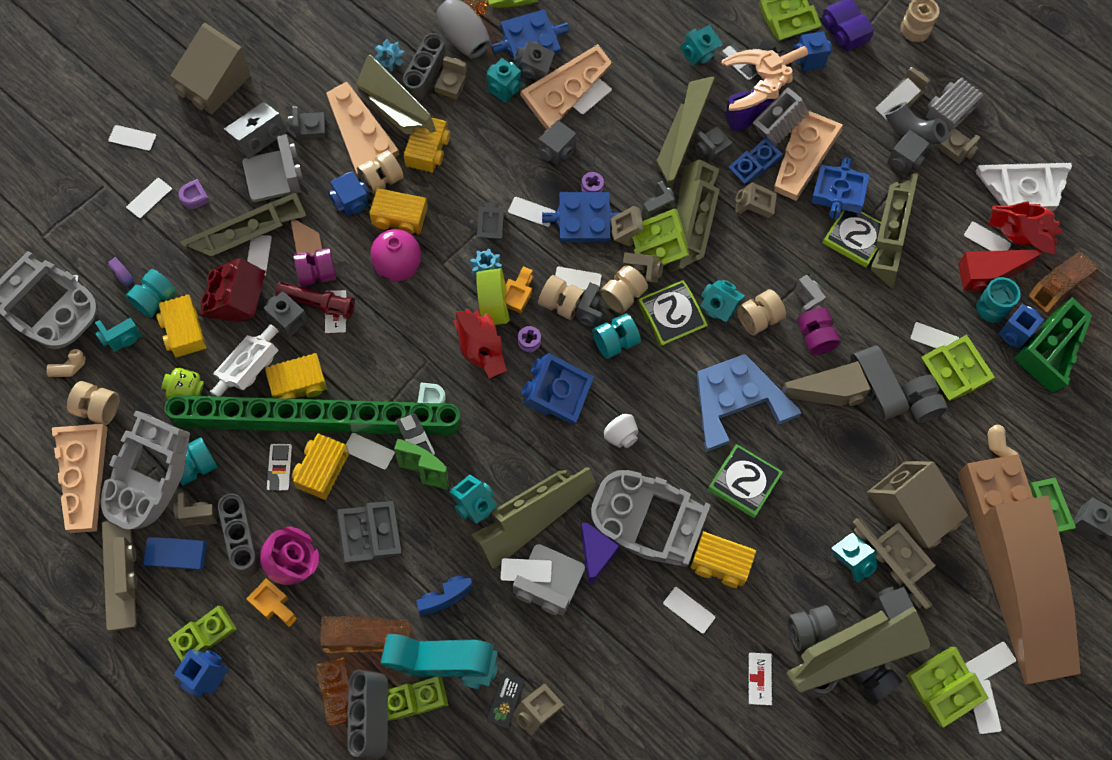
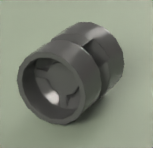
M933 375L918 377L901 388L908 403L913 404L910 409L917 423L936 419L949 410L943 396L937 394L939 387Z
M826 605L810 609L809 614L802 611L787 616L788 632L797 651L806 650L814 646L815 642L820 643L838 633L834 616Z

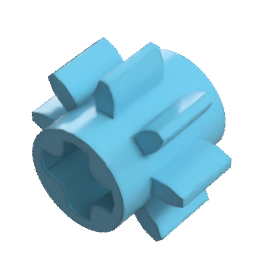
M387 39L383 42V46L378 45L375 47V50L379 53L374 59L378 60L383 68L389 67V70L393 71L396 67L395 64L397 66L403 64V60L400 57L405 51L400 50L398 47L399 42L390 44Z
M490 249L483 252L477 251V258L470 259V265L473 267V277L479 271L502 268V265L499 263L500 255L494 256Z

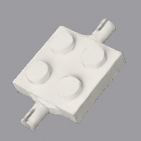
M269 325L260 336L251 337L247 335L213 373L219 382L210 393L215 397H221L230 387L244 390L255 381L256 375L263 367L268 366L272 362L273 356L278 352V349L269 342L278 333V330L274 326Z

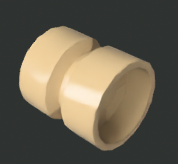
M912 0L901 24L902 35L913 42L926 40L938 18V4L934 0Z
M388 150L375 156L374 162L368 160L357 167L361 181H364L370 194L373 196L377 188L385 189L387 183L393 185L404 177L399 163Z
M624 265L614 276V280H610L600 290V296L612 310L623 314L634 303V298H639L648 289V284L639 271L629 265Z
M552 275L542 289L538 304L551 311L557 309V314L572 320L577 313V307L585 290L573 284L568 287L565 280Z
M768 289L757 295L755 300L750 299L737 307V314L745 330L751 335H756L767 329L768 324L774 325L785 319L786 310L780 297L773 290Z
M79 381L74 385L69 394L67 411L69 414L81 418L88 417L90 421L108 425L118 410L119 394L105 388L98 389L96 385Z

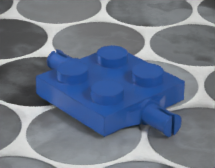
M545 9L500 22V28L504 35V41L491 44L493 54L507 50L514 60L518 48H523L529 40L541 43L544 48L555 52L554 55H557L561 51L557 36L569 33V26L567 23L553 26L548 19Z
M847 157L842 159L841 167L821 164L812 198V203L831 207L829 216L833 218L834 212H836L835 219L840 217L841 209L861 213L870 175L850 169L852 160L849 158L846 164Z
M560 192L557 213L542 212V223H557L560 230V242H610L611 218L619 213H612L609 203V192Z

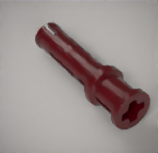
M282 281L276 287V296L283 291L294 302L320 308L325 314L334 313L343 316V319L349 320L354 312L355 298L339 297L331 291L320 293Z

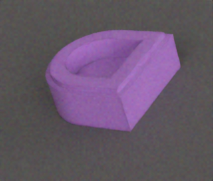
M198 179L185 184L179 191L181 203L186 208L195 209L210 202Z
M116 257L108 262L112 273L124 286H129L135 281L129 271Z

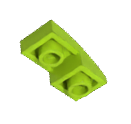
M502 268L477 272V294L480 315L489 314L493 319L494 325L508 323L510 318L505 301L507 288Z
M218 605L196 623H188L168 638L182 662L189 650L204 652L229 636L237 628L223 606Z
M433 677L412 685L404 684L388 690V721L448 706L442 677Z

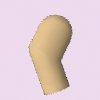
M78 349L71 350L68 355L69 359L64 364H48L47 376H73L85 365L83 352Z
M994 425L987 434L989 449L999 457L1018 454L1006 445L1005 428L1001 425Z

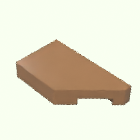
M295 219L291 220L297 254L309 252L311 255H314L316 250L322 249L318 232Z

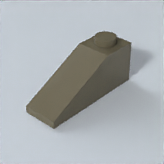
M857 361L786 382L781 391L790 399L835 406L846 404L855 406L865 400L870 387Z

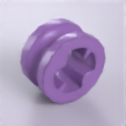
M596 172L586 173L582 178V192H602L604 185L603 177ZM588 183H597V186L593 185L592 187H588Z
M527 326L519 331L518 345L523 351L534 352L540 347L541 334L535 327ZM528 335H533L531 343H526Z

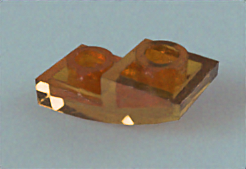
M344 657L315 664L328 725L331 726L348 721L349 676Z

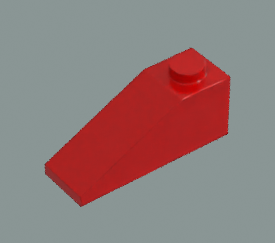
M1041 250L965 252L958 263L963 291L983 292L995 278H1010L1036 262L1041 255Z

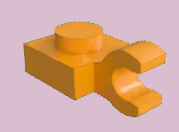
M523 266L516 281L508 279L506 283L507 294L505 295L507 308L522 314L532 294V288L528 286L533 279V275H531L533 270Z
M267 578L246 598L268 620L274 613L288 627H291L297 620L294 614L283 605L288 600V597Z

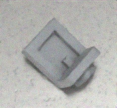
M808 275L798 280L794 292L805 304L798 316L800 317L810 310L822 308L826 297L821 292L818 283L812 281Z

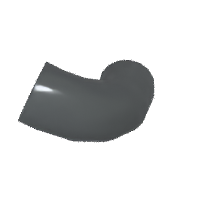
M907 102L897 104L885 112L888 122L902 137L911 130L928 141L929 145L939 144L948 139L949 131L944 120L941 118L928 121L922 120L913 114Z

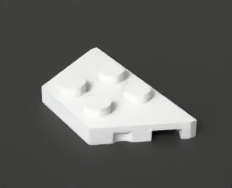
M1072 164L979 165L976 169V174L1001 206H1010L1028 201L1029 204H1041L1042 207L1055 211L1059 205L1061 193L1066 185V178Z

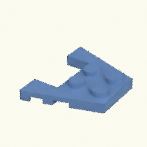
M746 354L697 372L706 452L729 443L730 440L720 421V418L765 401L778 425L798 418L801 415L800 409Z

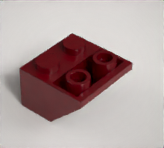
M242 258L212 269L207 276L208 284L206 292L201 298L200 304L202 307L199 315L206 318L234 322L253 318L266 271Z

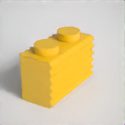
M432 118L436 129L433 133H429L426 128L414 129L415 131L410 135L404 152L406 167L434 173L436 165H441L443 151L441 150L443 144L448 145L450 139L447 121Z
M377 188L370 210L371 224L383 230L392 228L406 231L409 234H420L427 212V199Z
M186 294L180 298L159 303L161 313L156 315L161 329H166L167 335L163 336V341L167 351L172 350L177 358L207 348L195 305L190 295Z
M317 353L265 367L273 398L296 399L303 396L312 398L321 395L322 391L327 390Z
M317 434L314 440L308 441L304 450L306 457L302 464L298 463L295 466L292 478L297 489L326 500L349 456V450L347 445Z
M703 531L690 568L696 569L695 573L705 578L713 576L722 579V583L729 587L737 588L738 585L743 587L747 581L756 550Z

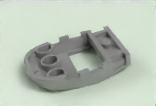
M28 251L0 278V314L16 330L47 348L60 349L73 343L92 324L97 315V305L93 295L76 281L75 276L68 271L64 272L56 268L54 264L46 260L43 262L36 260L33 254ZM46 274L66 289L67 292L31 328L13 315L10 310Z
M135 411L133 415L137 417L132 432L125 431L121 439L124 444L118 456L113 455L109 465L114 467L110 479L105 480L101 493V509L104 516L110 522L124 529L144 528L156 521L163 513L183 476L190 432L181 430L139 411ZM143 445L168 456L166 462L169 463L166 478H161V481L135 470Z
M630 470L615 471L605 477L599 486L591 508L592 519L596 529L620 547L644 559L687 567L710 504L705 503L703 506L690 499V493L667 484V480L656 477V479L644 477L641 473ZM653 496L680 505L663 553L635 543Z

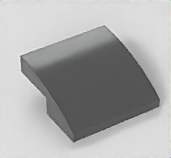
M393 501L366 503L365 507L337 509L336 520L343 565L365 563L401 555Z

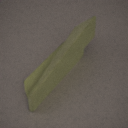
M369 54L356 85L357 88L371 95L369 96L371 105L404 134H413L416 128H426L429 133L435 132L436 129L431 115Z
M715 77L689 82L685 103H681L658 156L656 167L659 173L662 172L667 182V188L669 187L671 190L703 117L704 109L712 93Z
M700 159L683 168L677 211L686 237L689 256L669 263L668 271L671 272L680 270L690 263L703 258L705 255L720 191L719 188L713 186L719 169Z
M915 173L911 175L910 180L901 184L896 182L889 187L876 248H879L871 267V271L891 288L895 286L918 174Z
M295 192L181 241V244L209 256H214L283 226L282 222L304 217L306 213L298 193Z
M586 467L575 475H570L568 470L558 471L490 512L495 523L471 534L472 539L493 569L497 568L502 564L503 558L508 559L596 488V482L590 468Z
M914 607L909 608L890 621L880 611L808 648L801 656L804 663L788 670L787 676L798 692H804L929 649L930 641Z

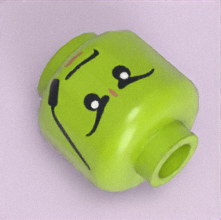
M177 367L172 371L171 375L165 374L161 389L166 390L167 399L173 396H201L204 381L200 380L199 373Z

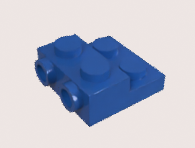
M550 353L541 359L537 358L531 368V372L534 373L532 382L528 381L521 395L525 396L523 404L544 415L550 413L572 425L575 424L594 376Z

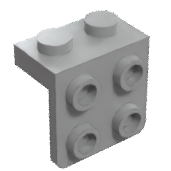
M287 135L277 137L280 151L252 156L249 159L245 158L243 160L249 194L253 202L301 192L298 180L303 179L300 165H295L293 160L298 158L295 144H289Z
M537 544L533 548L528 560L552 561L551 582H532L517 575L513 583V593L523 602H533L542 606L541 608L552 615L560 614L564 616L585 571V566L579 561L541 544Z

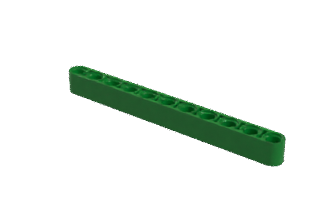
M173 396L168 399L164 406L165 412L173 425L179 428L402 434L396 421L392 422L388 419L392 415H400L401 418L412 414H416L417 417L421 415L428 417L425 422H421L426 435H454L461 426L458 408L453 404ZM182 408L185 409V411L182 414L175 415V412L177 410ZM212 409L209 415L201 416L205 410ZM239 410L236 416L228 417L231 411ZM259 411H266L263 417H255ZM293 412L291 417L281 418L284 413ZM314 412L320 413V416L316 419L308 418ZM340 413L347 414V417L343 420L335 419ZM366 414L374 415L370 421H364L362 417ZM446 416L455 418L451 423H444L442 421Z

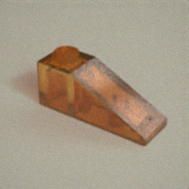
M1079 251L1039 281L1029 296L1048 313L1096 272L1099 267Z
M354 616L321 617V647L325 653L383 651L387 634L411 638L410 621Z

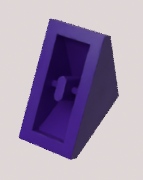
M582 523L581 538L588 584H594L617 554L619 546L590 524Z

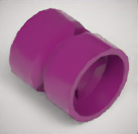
M330 248L316 250L314 255H311L309 252L294 254L300 287L313 285L316 283V280H320L322 283L336 280Z
M828 308L810 310L797 319L801 334L806 336L804 341L810 355L830 352L841 344L836 328L831 327L834 322Z

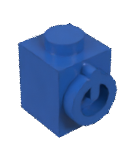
M824 31L801 35L799 43L794 44L793 51L805 46L808 50V55L796 60L795 63L797 65L800 64L802 72L825 68L828 57L832 52L830 41L826 39Z
M353 171L330 181L332 190L328 193L337 211H344L348 217L362 212L369 206L367 196L370 195V192L364 181L360 183Z
M1022 304L998 335L1007 344L1020 349L1044 319L1035 309Z
M189 650L174 675L181 680L179 686L183 690L196 697H201L203 692L214 694L229 669L220 662L222 658L213 651L207 650L204 653Z

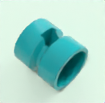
M150 269L142 277V286L135 285L125 295L138 311L149 318H152L160 310V301L170 300L177 292L171 282L154 269Z
M1004 277L992 280L976 303V309L981 318L993 323L1004 320L1020 299L1021 292L1018 285L1011 279Z
M627 313L612 319L611 325L604 323L592 330L595 343L606 359L621 353L622 347L627 350L641 342L639 331Z
M201 437L188 443L183 476L180 480L182 486L197 479L198 473L205 475L218 468Z

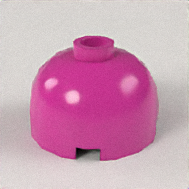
M398 229L387 230L375 239L370 254L374 270L379 276L389 278L390 281H404L414 276L417 268L421 265L420 246L414 236L406 231Z
M285 527L283 530H277L272 533L261 548L260 563L267 577L275 583L293 585L302 582L314 573L319 564V553L317 549L314 551L313 546L310 544L313 541L310 536L294 527Z

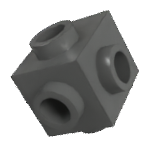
M528 40L523 48H518L514 60L517 61L516 66L521 70L523 77L540 80L547 75L555 52L544 48L541 43Z

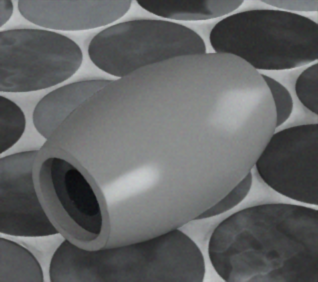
M446 0L440 5L436 15L441 29L452 45L471 59L482 55L489 48L491 41L484 23L476 12L461 0Z

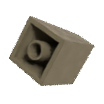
M204 23L170 76L174 84L173 89L180 97H187L199 110L204 109L213 114L250 77L242 47Z
M904 461L866 492L894 525L900 522L918 545L923 548L937 546L945 534L956 530L961 525L960 522L968 516L934 462Z

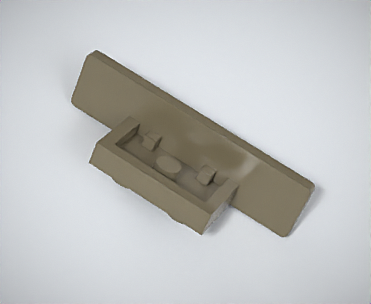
M861 518L855 519L853 522L857 527L854 531L864 542L868 540L873 545L876 558L882 564L884 562L889 564L893 569L890 572L891 576L900 586L905 584L911 591L909 597L918 608L924 606L926 610L929 609L933 604L915 582L936 566L935 563L900 522L880 538H877Z
M110 521L102 523L106 628L111 632L137 626L135 589L138 587V580L134 572L136 550L132 542V529H124Z

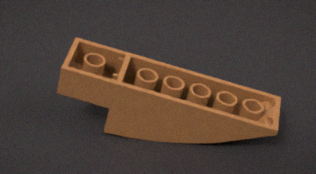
M1019 454L967 463L957 475L1025 685L1081 674L1071 585L1049 496L1033 498Z

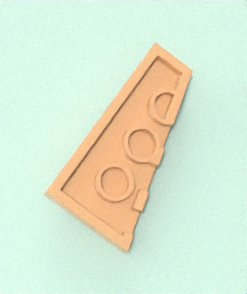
M596 45L522 90L520 96L545 129L548 130L557 120L560 121L611 67L612 62L600 46Z
M348 82L326 93L357 178H360L357 167L368 160L374 162L375 156L388 150L394 157L399 156L398 148Z
M809 111V115H805L802 122H798L795 129H792L774 191L797 201L842 132L843 124Z
M104 424L52 428V435L56 440V448H54L55 458L58 460L60 470L58 480L59 484L62 485L63 492L61 502L65 530L69 533L97 531L108 428Z

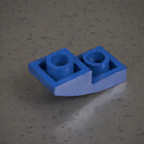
M765 138L750 152L746 151L728 168L744 185H747L776 164L783 157V154Z
M147 537L143 565L203 570L207 542Z
M464 576L449 578L448 582L443 583V595H439L438 592L424 594L422 599L417 600L420 617L442 611L464 598L472 591L471 578L465 579Z

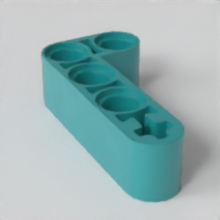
M387 634L381 665L419 677L488 676L493 645L478 640L420 642L402 635Z

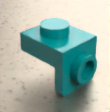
M131 317L108 331L100 320L95 322L100 330L96 333L103 346L109 344L114 352L134 344L137 339L142 337Z
M853 533L832 547L833 555L852 571L853 579L857 583L865 577L871 576L878 568L875 551Z

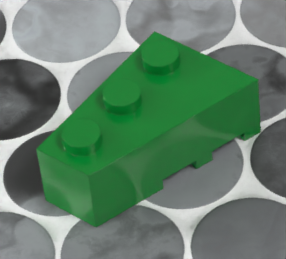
M1072 297L1054 310L1013 359L1052 394L1066 387L1070 380L1071 368L1077 360L1076 354L1079 345L1083 343L1092 315Z

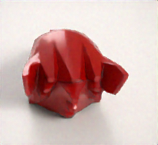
M1026 201L1010 206L992 207L989 225L1000 228L1006 238L1017 245L1034 246L1041 251L1055 255L1056 248L1054 243H1057V239L1054 236L1063 233V230L1057 227L1060 225V221H1055L1054 212L1042 207L1041 204H1029Z
M465 309V312L458 311L455 313L456 320L453 322L458 332L459 347L463 357L477 367L483 368L488 379L507 373L502 354L501 336H497L496 327L490 315L485 314L480 317L478 310L471 313L469 309ZM480 352H487L488 355H482Z

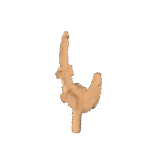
M803 46L781 57L773 50H745L721 61L722 66L725 65L726 67L737 64L756 65L757 73L764 80H760L754 87L752 94L735 101L734 104H730L729 111L750 108L765 101L767 98L777 99L781 86L793 80L792 68L785 65L807 56V48Z

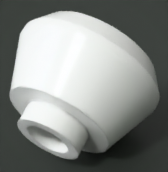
M622 414L615 418L605 428L604 439L618 448L632 446L637 441L636 435L639 432L634 417L629 414Z

